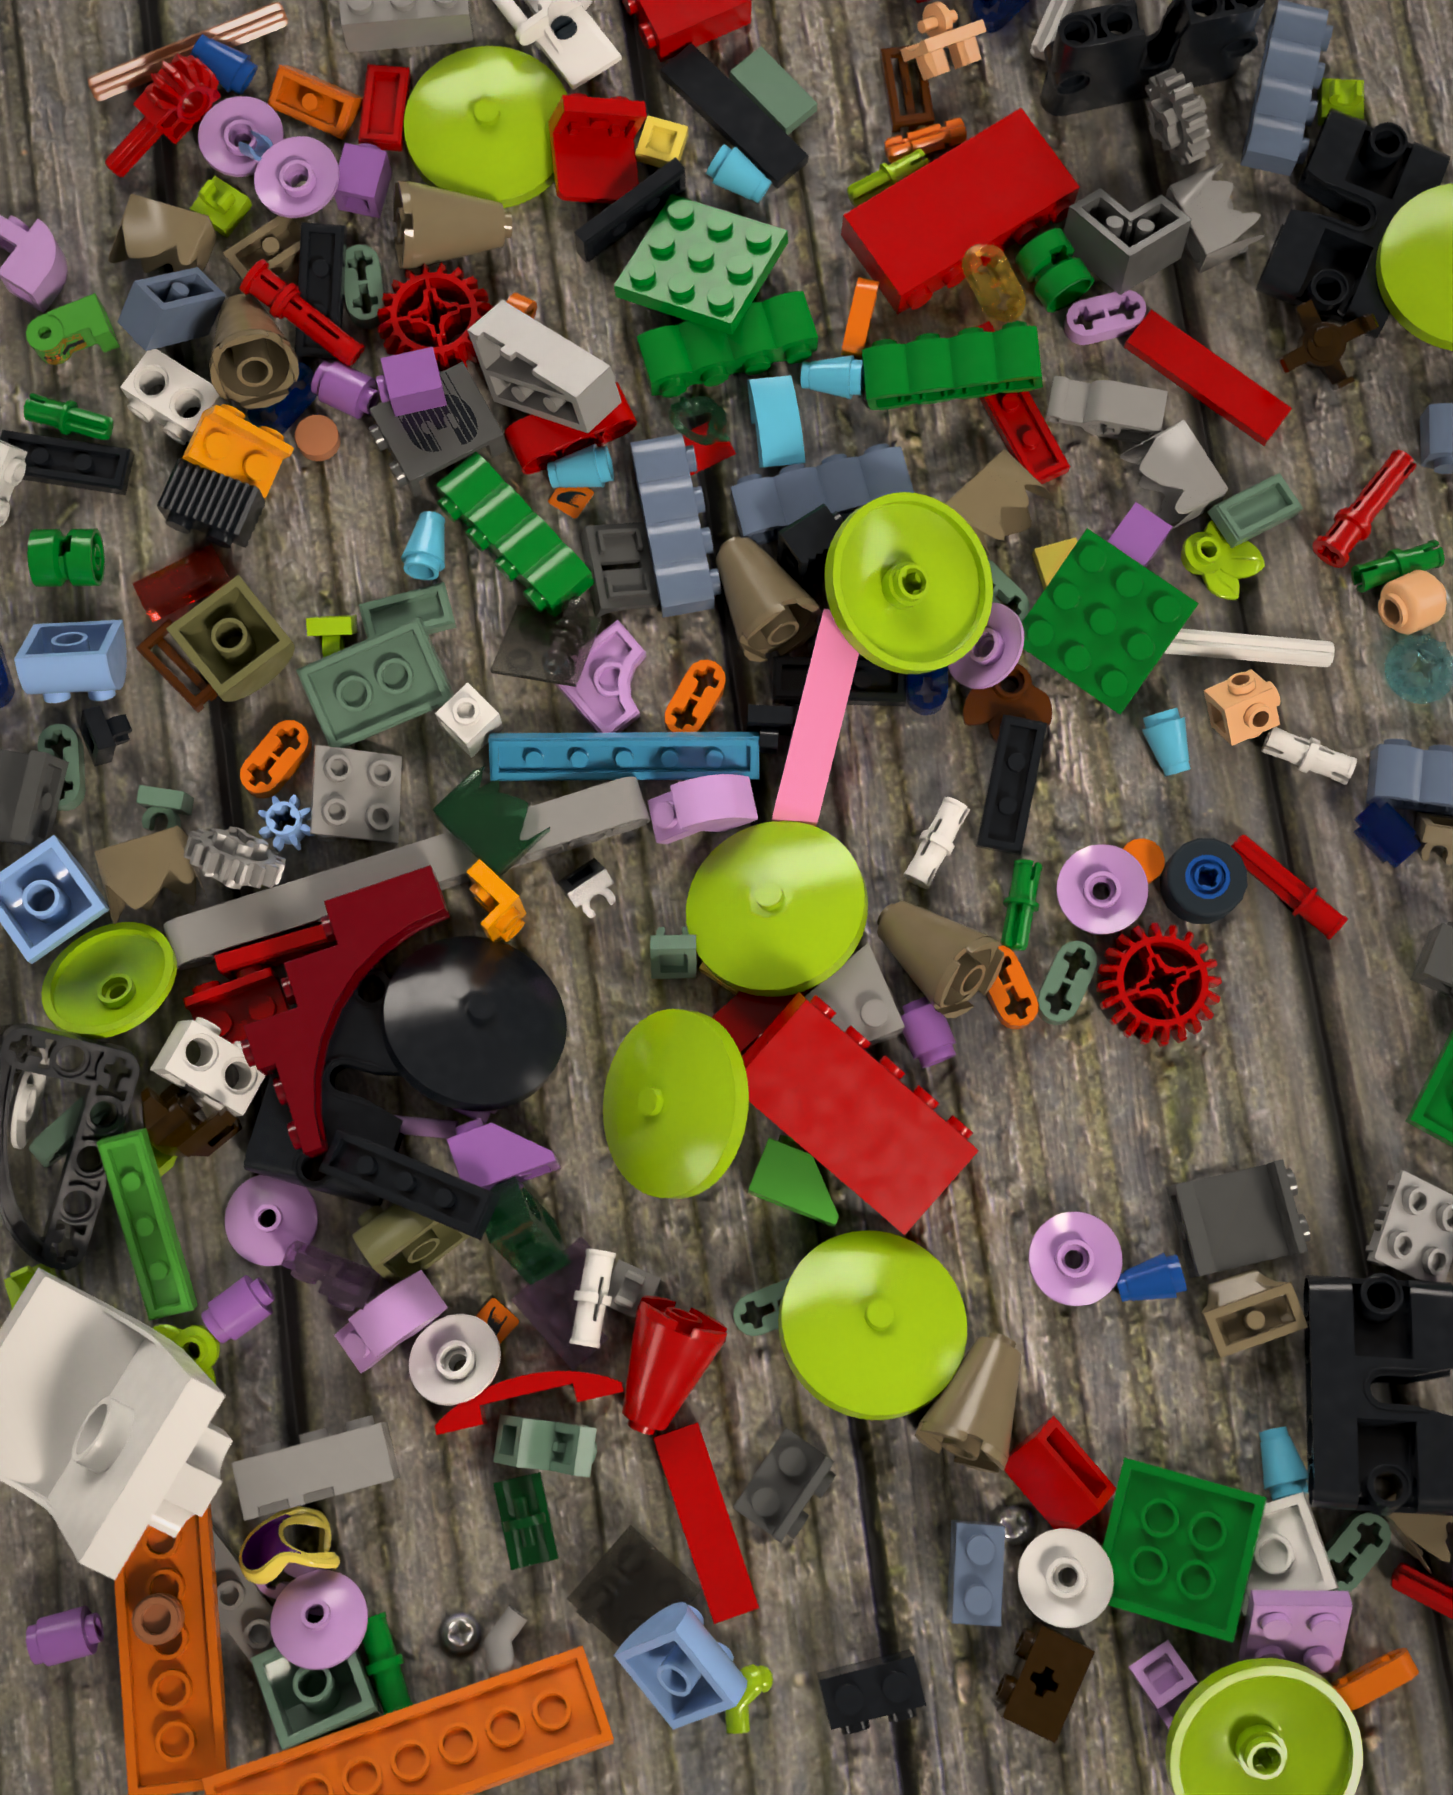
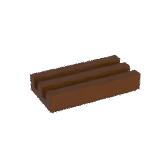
M908 46L883 48L880 51L892 133L900 132L902 127H908V130L912 131L917 130L919 125L927 127L935 123L929 81L923 80L916 58L914 63L923 113L916 114L908 63L904 62L901 49ZM893 58H897L906 112V115L901 116L891 60Z
M168 618L141 642L136 649L189 705L199 713L205 708L203 705L208 700L212 702L218 695L211 685L207 684L163 639L169 633L166 628L173 623ZM157 645L201 692L194 696L150 649Z

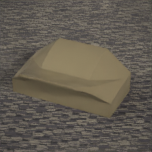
M278 215L224 251L223 255L241 281H243L248 271L256 262L264 259L269 263V269L287 284L294 283L298 286L301 222L307 223V221L303 217L287 218Z
M1253 1268L1208 1284L1207 1306L1201 1312V1316L1216 1358H1223L1308 1328L1291 1282H1276Z

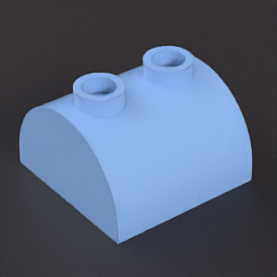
M123 620L33 624L14 658L17 675L24 692L29 695L43 694L44 701L47 703L67 701L71 698V692H88L89 699L93 701H104L113 698L116 695L115 690L122 689L126 677L127 652Z
M55 835L0 872V923L27 962L31 964L41 959L110 910L103 895L87 872Z
M685 1602L674 1603L654 1614L640 1625L614 1654L615 1658L673 1730L736 1707L747 1687V1679L733 1663L734 1657L730 1649L724 1644L716 1642L703 1625L704 1618L702 1614Z

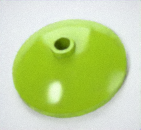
M118 922L96 928L69 944L48 969L41 991L44 1011L54 1026L61 1032L89 1039L108 1038L129 1031L148 1019L167 998L174 984L177 972L175 952L167 938L160 931L143 923Z

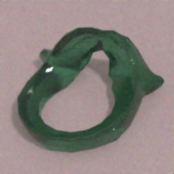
M682 396L679 399L680 402L670 406L668 411L669 419L672 425L685 437L702 445H711L718 441H730L726 434V412L711 398L698 396L687 399ZM705 412L712 413V419L708 423L706 435H700L691 431L678 418V416H698Z

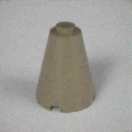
M407 180L395 183L393 222H396L397 237H394V245L399 269L412 270L422 267L423 263L428 266L501 248L504 246L505 238L512 237L511 212H504L501 202Z
M237 294L224 301L220 308L209 361V375L213 387L224 400L228 401L227 398L239 402L241 407L247 409L266 408L282 401L289 394L288 389L294 380L297 382L299 377L298 358L295 350L255 297Z
M733 537L721 545L720 551L716 556V565L739 647L743 654L750 661L764 662L768 661L765 654L778 651L780 656H784L803 645L817 631L819 625L816 622L817 616L822 617L823 614L816 600L752 538Z
M907 901L888 905L878 917V937L936 1011L946 1018H956L973 1008L974 1005L968 1001L977 991L985 996L1000 973L1004 961V952L998 949V946L1002 945L995 938Z
M989 1333L988 1337L977 1338L961 1361L950 1383L936 1397L918 1423L915 1436L919 1442L940 1454L943 1447L955 1455L954 1462L979 1471L999 1473L1000 1468L1002 1470L1005 1469L1009 1456L1022 1357L1021 1353L1015 1349L1016 1343L1012 1339L998 1333Z

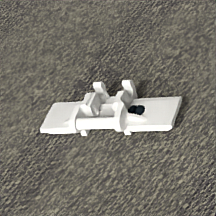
M492 0L515 29V37L518 42L523 46L534 42V45L538 50L541 49L572 90L622 60L620 53L587 13L586 9L591 5L592 0H524L535 14L529 19L514 0Z

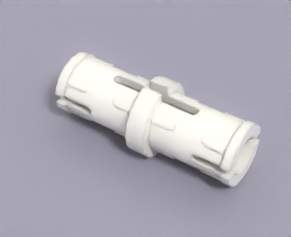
M1277 727L1270 729L1261 749V752L1265 754L1267 753L1297 765L1299 771L1307 773L1310 770L1344 785L1351 778L1357 763V758L1320 745L1321 741L1311 737L1307 740Z
M944 797L929 829L923 830L919 837L921 844L903 874L908 881L919 887L929 889L946 855H951L955 847L952 842L961 824H963L970 812V809L965 804L954 798Z
M586 1248L580 1291L575 1290L573 1298L578 1303L572 1337L569 1343L600 1348L606 1306H611L612 1296H608L616 1253Z

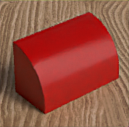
M1054 1415L1029 1434L1009 1453L1008 1462L1004 1469L1005 1473L1053 1529H1077L1098 1514L1117 1489Z

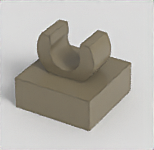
M1417 811L1413 829L1421 839L1418 844L1419 856L1422 860L1428 861L1433 847L1444 846L1442 859L1445 864L1451 865L1453 863V817Z

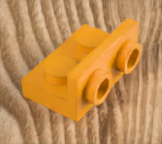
M215 405L203 411L182 458L194 465L207 468L210 471H215L218 474H223L235 480L238 479L251 486L254 485L260 489L265 499L283 459L291 456L294 447L284 442V436L278 431L266 426H260L259 428L244 420L245 414L230 405Z
M478 859L467 871V874L473 884L469 888L470 892L475 896L473 899L489 914L481 922V926L487 938L491 941L503 939L508 942L524 926L525 922L522 918L526 915V911L520 896L483 861Z

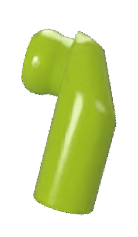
M751 1664L740 1670L747 1679V1687L736 1707L725 1710L726 1733L740 1734L750 1732L749 1704L761 1692H768L773 1684V1675L768 1667Z

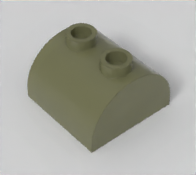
M239 574L166 628L219 697L226 702L240 700L261 689L285 668L295 651V645Z
M394 1203L385 1210L379 1205L366 1210L357 1221L361 1228L352 1234L355 1243L371 1267L392 1286L420 1270L424 1272L470 1237L467 1234Z

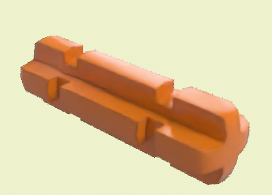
M956 117L944 121L945 126L942 127L937 123L907 132L906 138L903 139L902 135L886 139L884 141V150L889 163H893L913 153L918 148H921L925 154L945 149L946 143H949L951 147L967 140V130L962 118Z

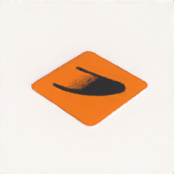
M558 487L548 502L573 519H577L593 497L594 491L587 487Z
M491 1298L476 1315V1317L491 1327L498 1338L499 1344L519 1324V1319L496 1298Z

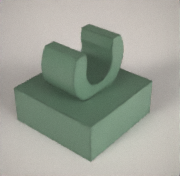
M139 785L136 803L147 809L142 817L143 828L153 831L155 820L160 815L168 817L167 829L174 826L181 827V820L178 814L191 816L194 798L184 791Z
M659 927L656 935H650L651 979L697 978L696 935H689L687 927H682V935H665L664 927Z

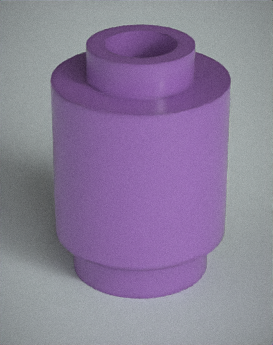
M328 361L322 362L317 368L311 383V391L318 395L319 401L356 419H360L365 413L371 414L369 409L377 405L380 397L379 390L376 389V379L338 361L333 363Z
M926 997L912 1001L902 1007L905 1013L900 1016L905 1026L902 1032L913 1059H919L922 1068L936 1065L956 1055L953 1048L956 1040L946 1017L937 1012Z
M245 1275L208 1302L209 1308L202 1312L201 1316L211 1334L220 1343L224 1344L229 1339L237 1340L273 1313L270 1303L275 1300V1297L261 1278L258 1277L252 1280L249 1276Z
M86 1605L41 1617L35 1625L28 1626L26 1630V1645L30 1659L35 1665L45 1663L48 1667L95 1654L98 1643L102 1642L104 1638L103 1624L99 1614L91 1613Z

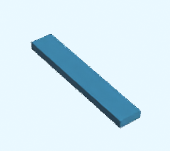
M759 732L490 733V781L616 780L630 776L636 777L637 780H689L718 774L749 776L750 779H759Z

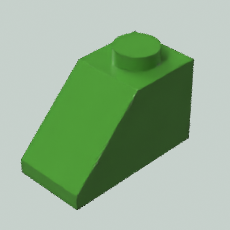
M780 1135L778 1141L768 1138L747 1194L834 1228L839 1215L813 1156L804 1152V1149L791 1137Z

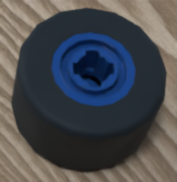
M1197 838L1183 844L1165 863L1160 876V893L1167 908L1178 918L1192 924H1210L1224 918L1242 901L1248 886L1247 869L1241 856L1229 844L1214 838Z

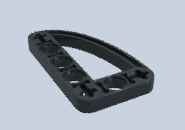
M18 1023L10 1026L0 1039V1214L11 1236L25 1253L47 1267L57 1270H68L82 1262L86 1254L108 1181L102 1162L94 1169H84L77 1164V1155L84 1147H98L96 1142L102 1138L122 1134L140 1068L134 1054L123 1046L28 1023ZM23 1035H29L33 1046L46 1049L45 1040H54L48 1049V1064H40L43 1059L42 1054L34 1051H26L23 1058L16 1057L15 1048L9 1046L11 1041L19 1042ZM68 1045L80 1047L84 1052V1059L81 1065L72 1070L61 1068L56 1062L59 1050ZM117 1057H122L125 1067L129 1069L128 1073H119L116 1079V1091H124L121 1097L108 1090L96 1091L98 1085L108 1089L111 1075L104 1067L106 1063L114 1064ZM16 1069L87 1085L43 1236L39 1235L30 1226L22 1214L12 1189L9 1174L7 1127L11 1090ZM101 1101H109L117 1108L115 1119L106 1125H98L90 1119L92 1107ZM76 1190L86 1192L90 1196V1204L84 1212L72 1214L63 1208V1201L70 1192ZM59 1219L70 1225H83L82 1229L72 1226L70 1241L72 1246L76 1248L75 1250H66L63 1257H58L55 1247L51 1246L52 1243H61L64 1237L65 1226L64 1223L57 1224Z

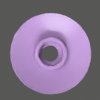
M248 96L231 97L217 103L205 114L199 126L198 143L203 157L211 167L225 175L234 177L254 175L258 161L243 155L237 146L240 141L248 140L250 141L248 145L253 150L256 148L257 140L250 131L267 136L273 145L283 140L284 129L278 114L267 103Z
M305 136L286 138L272 145L261 156L263 158L258 161L254 173V186L260 201L274 214L287 218L309 216L322 209L334 196L340 178L339 165L332 151L319 140ZM300 181H307L304 185L295 188Z
M992 602L988 623L978 642L961 659L948 665V669L956 681L968 688L985 689L998 684L1012 672L1020 659L1024 646V629L1018 615L1009 607Z
M1091 845L1074 853L1063 865L1057 880V899L1062 912L1073 925L1088 933L1108 935L1126 929L1141 915L1147 903L1148 881L1141 864L1129 852L1113 845ZM1098 884L1105 885L1109 889V897L1104 900L1097 899L1093 895V887Z
M261 1174L250 1178L237 1188L231 1196L225 1212V1230L234 1250L249 1262L262 1266H279L298 1258L310 1246L318 1226L317 1205L306 1187ZM271 1209L276 1214V1221L272 1226L264 1227L260 1220L261 1215L264 1211Z
M1066 1212L1050 1218L1036 1231L1029 1247L1028 1262L1033 1280L1046 1296L1060 1304L1085 1306L1101 1300L1115 1287L1122 1270V1250L1116 1235L1102 1220L1083 1212ZM1069 1251H1075L1080 1255L1081 1263L1076 1269L1068 1267L1065 1263V1255Z
M316 1570L305 1573L291 1581L278 1596L271 1614L272 1638L279 1652L289 1662L298 1667L309 1670H322L336 1666L355 1652L366 1633L368 1608L364 1595L350 1578L341 1573L330 1570ZM316 1607L323 1608L324 1616L321 1621L317 1623L308 1622V1615L312 1609Z

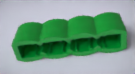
M804 291L783 293L763 302L752 303L733 335L685 321L679 325L658 327L636 336L637 350L651 396L662 395L664 398L679 396L687 390V387L693 384H704L707 387L720 385L727 381L729 376L734 373L745 372L747 375H757L768 370L770 365L775 362L801 363L809 359L812 353L817 351L818 335Z
M1023 321L1006 323L1002 326L1001 330L994 332H984V329L979 327L965 328L960 330L957 336L950 338H941L936 333H926L915 337V341L906 344H897V341L893 339H882L873 342L871 347L862 350L866 400L870 410H888L912 404H934L953 399L980 398L997 393H1018L1043 387L1037 326H1028Z
M474 452L436 484L441 497L437 504L451 521L455 522L459 518L469 527L465 533L471 542L481 552L488 548L498 558L494 561V564L509 582L517 579L527 588L523 591V595L539 613L545 609L555 618L594 584L592 572L571 548L561 541L550 526L529 507L524 499L502 479L479 453Z

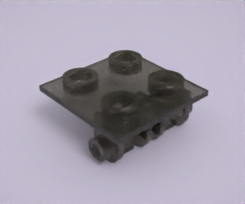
M578 596L571 597L570 600L565 601L562 606V612L555 618L545 609L539 613L533 607L517 605L490 671L494 674L576 687L598 633L602 618L589 616V610L586 607L587 602Z
M630 1524L568 1596L567 1600L577 1608L576 1612L589 1624L593 1623L612 1642L620 1647L640 1625L654 1614L674 1603L685 1602L689 1605L702 1589Z

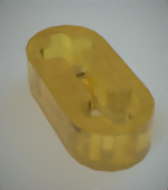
M976 244L971 246L963 257L962 269L984 313L989 318L1001 322H1012L1018 319L1024 311L1026 298L1005 254L994 245ZM980 256L991 257V261L987 264V269L992 278H990L988 273L977 270L982 264ZM997 289L1000 293L1008 294L1011 297L1006 301L1007 310L997 308V305L1001 302Z

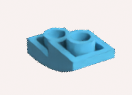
M791 375L747 380L751 424H755L759 468L806 463L798 403Z

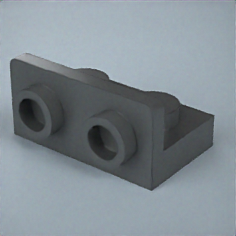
M785 1427L733 1505V1509L772 1535L780 1543L786 1535L794 1539L809 1517V1514L803 1511L812 1495L814 1494L821 1498L834 1480L836 1474L830 1470L834 1461Z

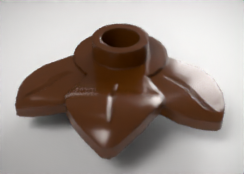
M1016 664L1012 672L1004 679L1014 681L1017 685V690L1007 692L1002 688L1001 682L985 689H972L963 707L964 724L976 726L988 723V730L996 743L1003 714L1045 722L1047 726L1051 724L1052 704L1045 692L1032 685L1029 672L1020 664Z

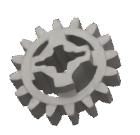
M1175 68L1149 78V85L1145 86L1149 98L1145 99V104L1150 114L1148 116L1150 120L1148 127L1154 140L1159 139L1162 142L1164 152L1169 150L1171 160L1173 162L1178 160L1180 166L1188 165L1205 157V151L1210 149L1206 137L1211 136L1205 121L1208 119L1207 114H1205L1207 107L1201 94L1197 96L1193 93V84L1191 82L1186 84L1184 73H1176Z
M231 826L227 830L210 828V831L202 828H197V831L191 830L183 855L184 858L190 859L189 864L203 867L202 873L204 876L212 877L224 883L226 887L239 890L241 886L246 885L260 888L261 884L269 888H273L274 884L279 885L286 866V859L279 856L280 852L267 849L268 842L266 840L256 838L246 833L244 829Z

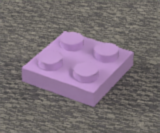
M1251 1590L1240 1645L1239 1660L1255 1658L1284 1659L1306 1666L1317 1673H1338L1353 1607L1349 1591Z

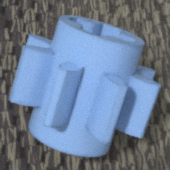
M294 794L289 799V802H280L276 796H272L273 805L268 811H258L260 817L267 824V826L262 827L258 831L263 839H268L275 835L273 847L278 852L283 849L284 844L293 845L298 851L301 850L300 841L305 835H315L310 834V827L306 823L307 820L311 819V808H303L298 811L300 800ZM291 816L295 824L293 826L286 825L282 831L278 826L279 821H288Z

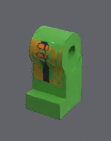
M95 293L36 317L30 322L26 330V338L30 346L42 361L52 365L62 364L74 352L98 344L104 353L120 347L107 311Z

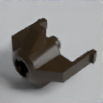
M1312 300L1295 307L1303 333L1298 340L1297 349L1276 359L1282 373L1286 374L1306 364L1312 368H1320L1333 391L1354 382L1353 376L1347 377L1340 359L1346 350L1347 342L1379 327L1374 314L1369 315L1367 313L1339 327L1333 323L1322 322Z
M171 1084L160 1096L150 1087L145 1088L141 1092L143 1128L147 1129L152 1145L163 1154L182 1157H209L243 1129L239 1118L226 1106L207 1118L202 1110L204 1106L199 1097L192 1091L187 1092L175 1084Z

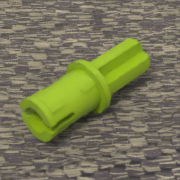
M918 148L913 153L890 165L884 162L879 165L880 170L849 185L847 193L854 207L859 206L928 164V158L922 161V157L925 156L924 151Z

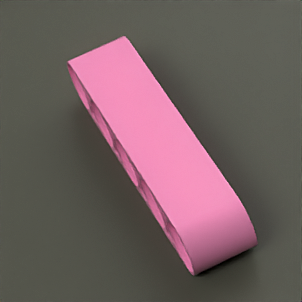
M824 608L771 821H796L815 827L818 823L859 653L848 643L839 630L829 609Z

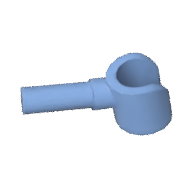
M250 131L257 140L256 148L253 150L248 144L240 141L239 150L243 155L260 161L263 158L261 156L273 144L267 136Z

